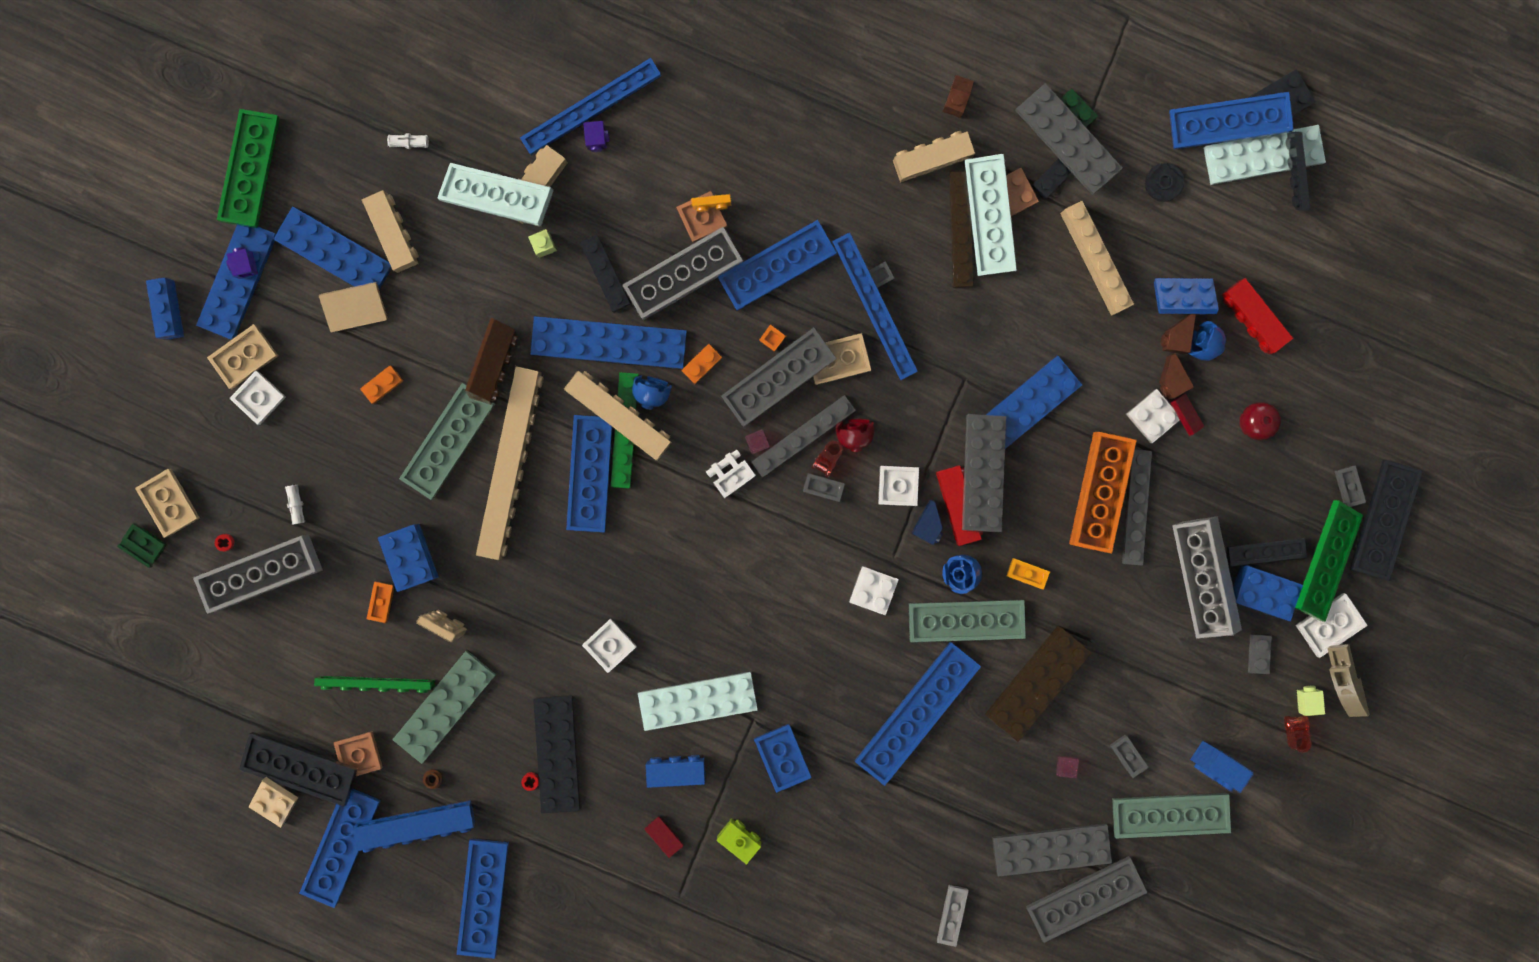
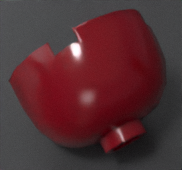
M1265 402L1248 405L1240 416L1242 432L1253 440L1271 438L1278 432L1281 426L1279 411L1273 405Z
M849 419V423L844 425L843 421L836 424V435L839 443L843 447L851 449L852 452L862 451V448L867 447L874 438V422L872 421L870 424L868 419Z

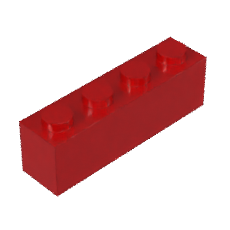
M1246 278L1239 280L1221 294L1226 306L1234 310L1237 320L1246 325L1248 328L1247 332L1251 337L1257 339L1260 343L1259 347L1263 352L1268 354L1275 353L1293 339Z
M959 465L937 471V479L956 544L961 546L982 540L980 535L983 534V531L962 530L964 468L961 469Z

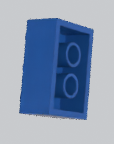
M414 524L378 537L397 592L439 578L420 524Z
M1241 565L1233 590L1237 604L1291 622L1303 585L1250 566Z
M1204 741L1201 742L1190 759L1196 763L1194 765L1196 769L1231 792L1235 789L1241 793L1253 775V772Z

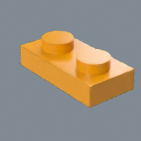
M730 194L691 198L693 210L697 209V212L708 211V208L716 207V210H724L728 208L727 206H731Z
M1013 558L1006 576L1044 590L1050 571Z

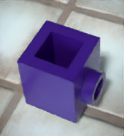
M603 121L584 122L585 145L587 149L591 150V152H601L602 149L607 148L606 142H610L609 131H605Z
M239 247L227 254L228 260H226V264L233 277L242 279L258 274L252 251Z

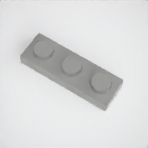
M954 885L948 886L937 943L957 946L968 895L967 888Z

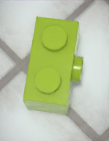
M731 818L718 834L717 841L747 865L761 848L760 837L754 832L749 833L741 821H735Z

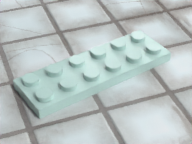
M1319 125L1293 129L1294 131L1292 132H1302L1306 167L1324 164L1326 161ZM1287 133L1205 146L1204 153L1210 185L1291 170L1288 166L1289 150L1286 148L1285 143Z
M1004 154L965 160L978 276L1017 271Z
M450 163L438 199L450 204L541 226L553 189Z
M751 672L638 692L644 731L758 710Z

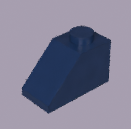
M929 500L911 534L934 545L935 542L938 543L943 533L941 532L942 525L934 501Z

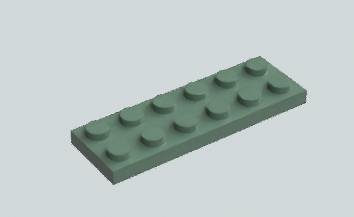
M464 383L460 385L399 478L430 500L434 499L496 405L493 402L492 405L469 398L465 391L467 385Z
M1024 600L909 603L910 642L1026 639Z
M465 651L392 740L423 764L496 674L469 651Z
M1228 793L1112 798L1115 838L1231 833Z

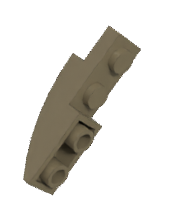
M1350 645L1329 646L1328 652L1332 665L1329 670L1343 708L1349 717L1369 716L1361 678H1357Z

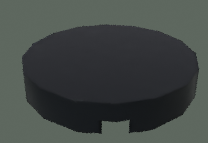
M1157 164L1146 175V191L1150 197L1157 201H1171L1180 195L1184 188L1183 173L1174 164Z

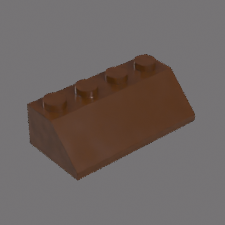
M490 318L465 389L469 398L492 405L493 400L496 401L498 398L499 390L497 388L499 382L503 383L506 374L504 372L505 365H509L512 354H510L511 348L515 347L518 341L515 329L494 318Z

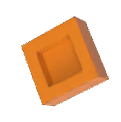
M770 325L759 341L775 352L786 336Z

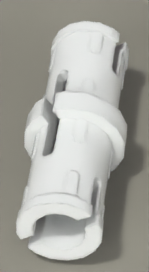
M406 133L405 135H388L387 138L389 147L411 149V147L428 148L429 146L427 135H411Z
M298 485L286 486L285 489L289 503L287 507L290 508L292 525L304 523L303 501H301Z

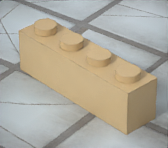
M958 131L951 134L950 138L944 139L941 137L933 140V144L927 146L920 144L914 147L915 150L907 152V150L898 152L897 156L893 159V163L900 183L972 158L975 152L968 132L962 133Z
M546 145L544 149L541 148L537 152L536 160L533 164L530 163L526 167L525 175L522 179L518 180L550 187L568 162L564 157Z
M382 190L362 199L392 270L399 273L417 265L418 261L416 258L419 257L418 253L409 243V240H411L410 235L401 225L403 219L400 213L396 212L393 207L395 201L392 195H388Z

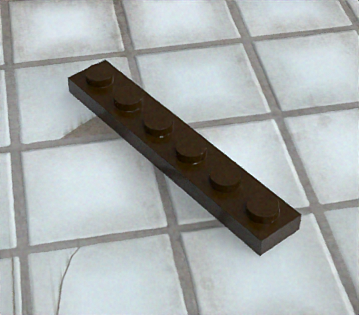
M966 171L950 172L953 288L973 287L971 211Z

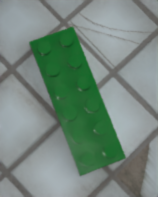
M239 109L217 221L258 228L280 120L278 115Z
M1333 500L1295 607L1322 622H1326L1363 517L1361 513L1341 501Z

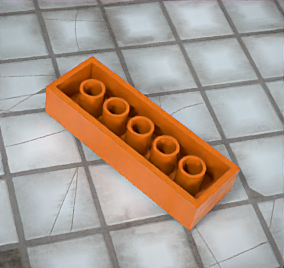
M1093 432L1069 542L1070 545L1112 554L1136 440L1102 432Z

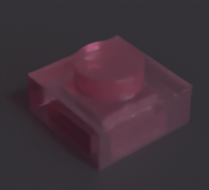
M763 429L745 436L752 454L770 447Z
M1058 756L1056 775L1077 778L1079 759Z

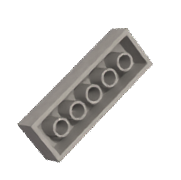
M724 227L626 282L623 284V287L639 315L645 320L743 263V260Z
M1218 516L1183 521L1172 525L1196 639L1234 635L1241 631L1242 628Z
M302 535L196 576L193 579L205 610L209 614L320 572L322 567L310 536Z

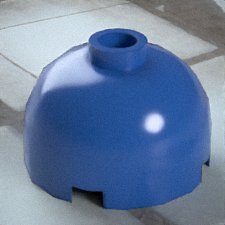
M1206 321L1199 325L1202 328L1198 332L1194 330L1189 354L1196 359L1210 361L1224 352L1226 335L1218 325L1211 321Z
M636 376L633 382L632 393L636 401L642 404L643 408L652 410L653 407L665 404L672 386L667 387L668 382L648 376L647 380L642 379V376Z
M961 554L948 559L947 563L943 566L942 575L945 584L949 585L953 592L964 594L972 591L979 585L982 579V569L979 562L972 556Z

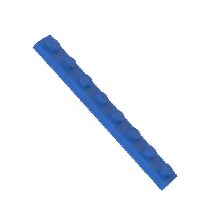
M649 58L526 133L520 139L529 154L533 155L541 148H544L546 145L548 146L581 126L584 122L589 121L661 77V74L653 60Z
M848 233L832 241L899 379L902 380L918 372L851 234Z

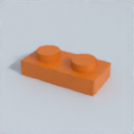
M708 344L681 371L696 384L722 357Z
M390 365L360 388V390L371 404H375L404 380L393 366Z
M378 581L374 582L367 614L368 620L387 623L395 585Z

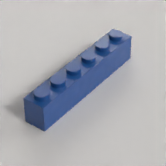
M470 800L359 822L354 825L352 830L356 850L370 852L376 847L389 848L401 842L402 844H409L415 839L421 838L424 841L433 838L435 835L444 837L451 835L455 831H460V833L468 832L471 828H474L475 819Z

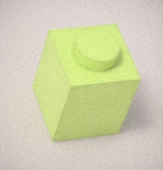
M547 230L528 236L534 252L539 258L557 251Z
M1304 686L1303 690H1297L1300 714L1305 716L1325 714L1323 691L1316 689V686Z

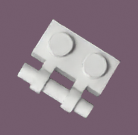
M737 449L731 454L730 452L726 454L723 460L717 464L715 462L711 465L712 468L706 471L710 478L715 474L718 475L719 479L713 483L724 498L756 476L745 460L740 464L735 461L741 456ZM731 464L733 469L724 474L721 470Z

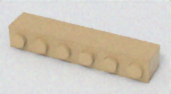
M1083 201L1063 210L1060 214L1111 316L1134 305Z
M577 371L564 390L658 461L672 443L668 440L670 436L663 430L660 432L656 431L653 428L655 424L647 418L644 421L639 418L638 415L640 413L633 407L626 408L623 405L624 400L616 394L614 397L608 394L609 389L601 383L595 384L592 381L594 377L586 371L583 373Z

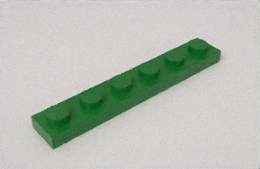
M619 372L618 397L624 400L623 405L629 409L631 406L637 410V401L633 396L632 388L634 378L639 376V374ZM616 429L611 487L631 488L634 443Z
M319 676L315 678L314 686H321L323 690H330L333 687H340V690H352V687H358L360 691H370L371 688H378V691L387 692L390 689H398L397 692H409V689H417L418 693H427L428 690L434 688L435 680Z

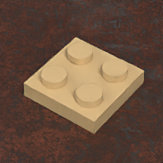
M265 777L256 791L249 808L281 828L285 824L298 797Z

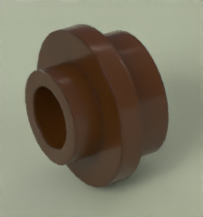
M428 770L423 776V783L427 788L435 789L441 785L442 775L438 770ZM430 776H435L436 781L432 782Z

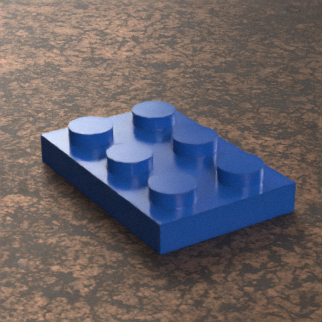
M1155 278L1154 288L1159 314H1217L1219 308L1213 279Z
M790 724L754 738L776 793L812 778Z

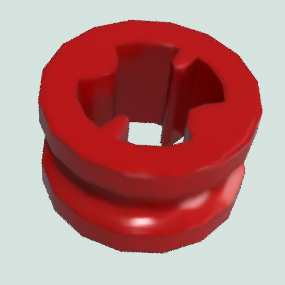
M222 534L215 539V547L222 552L232 549L235 543L234 538L230 534ZM221 539H228L229 542L227 544H229V546L222 547L221 543L223 542L221 541Z
M534 772L525 774L521 781L522 787L527 791L535 790L539 785V776ZM528 777L535 779L533 786H530L531 784L527 785Z

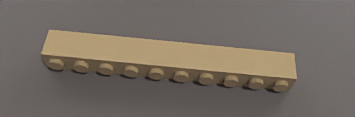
M520 367L515 368L476 552L477 556L501 560L503 556H506L508 548L505 545L506 538L510 537L512 529L509 526L510 519L514 518L516 508H513L514 500H517L519 496V489H517L518 481L521 482L523 478L521 467L522 463H525L527 459L525 448L526 444H529L531 440L529 429L530 425H533L535 421L533 411L534 406L537 407L539 402V395H537L538 387L541 388L543 383V376H541L539 371Z

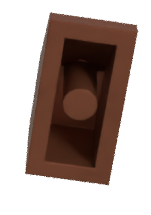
M958 75L955 76L943 109L944 113L961 118L974 81Z
M1196 314L1185 316L1162 335V351L1181 354L1190 353Z
M1176 353L1167 356L1159 383L1163 396L1172 399L1192 389L1194 386Z

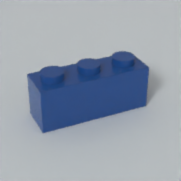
M165 277L146 280L155 337L163 340L184 337L175 281Z
M699 755L688 756V759H681L680 756L669 757V760H662L661 757L650 758V761L646 763L647 788L705 785L704 758H700Z

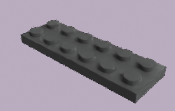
M1046 83L1016 108L1015 111L1091 195H1094L1123 169Z
M813 327L721 397L741 425L745 427L837 358Z
M967 414L962 530L1002 532L1006 416Z
M1107 824L992 837L996 874L998 877L1112 863Z
M1128 856L1027 905L1026 908L1043 943L1146 894L1147 891L1131 858Z

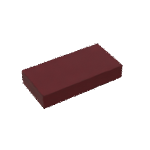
M1186 393L1171 402L1173 409L1189 436L1205 427Z
M660 816L644 828L668 858L684 846L682 841Z

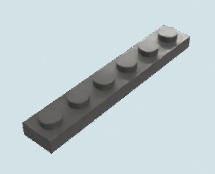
M842 396L753 460L752 464L760 475L764 477L856 410L846 396Z
M1134 450L1128 482L1122 564L1143 565L1152 451Z

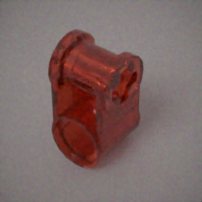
M836 440L829 441L811 468L820 470L828 477L842 454L843 447L841 443ZM833 443L839 445V452L837 454H831L828 450L829 446Z
M1303 714L1301 717L1291 718L1290 716H1285L1284 725L1288 746L1300 753L1308 752L1311 748L1308 717ZM1301 738L1302 745L1297 747V740Z

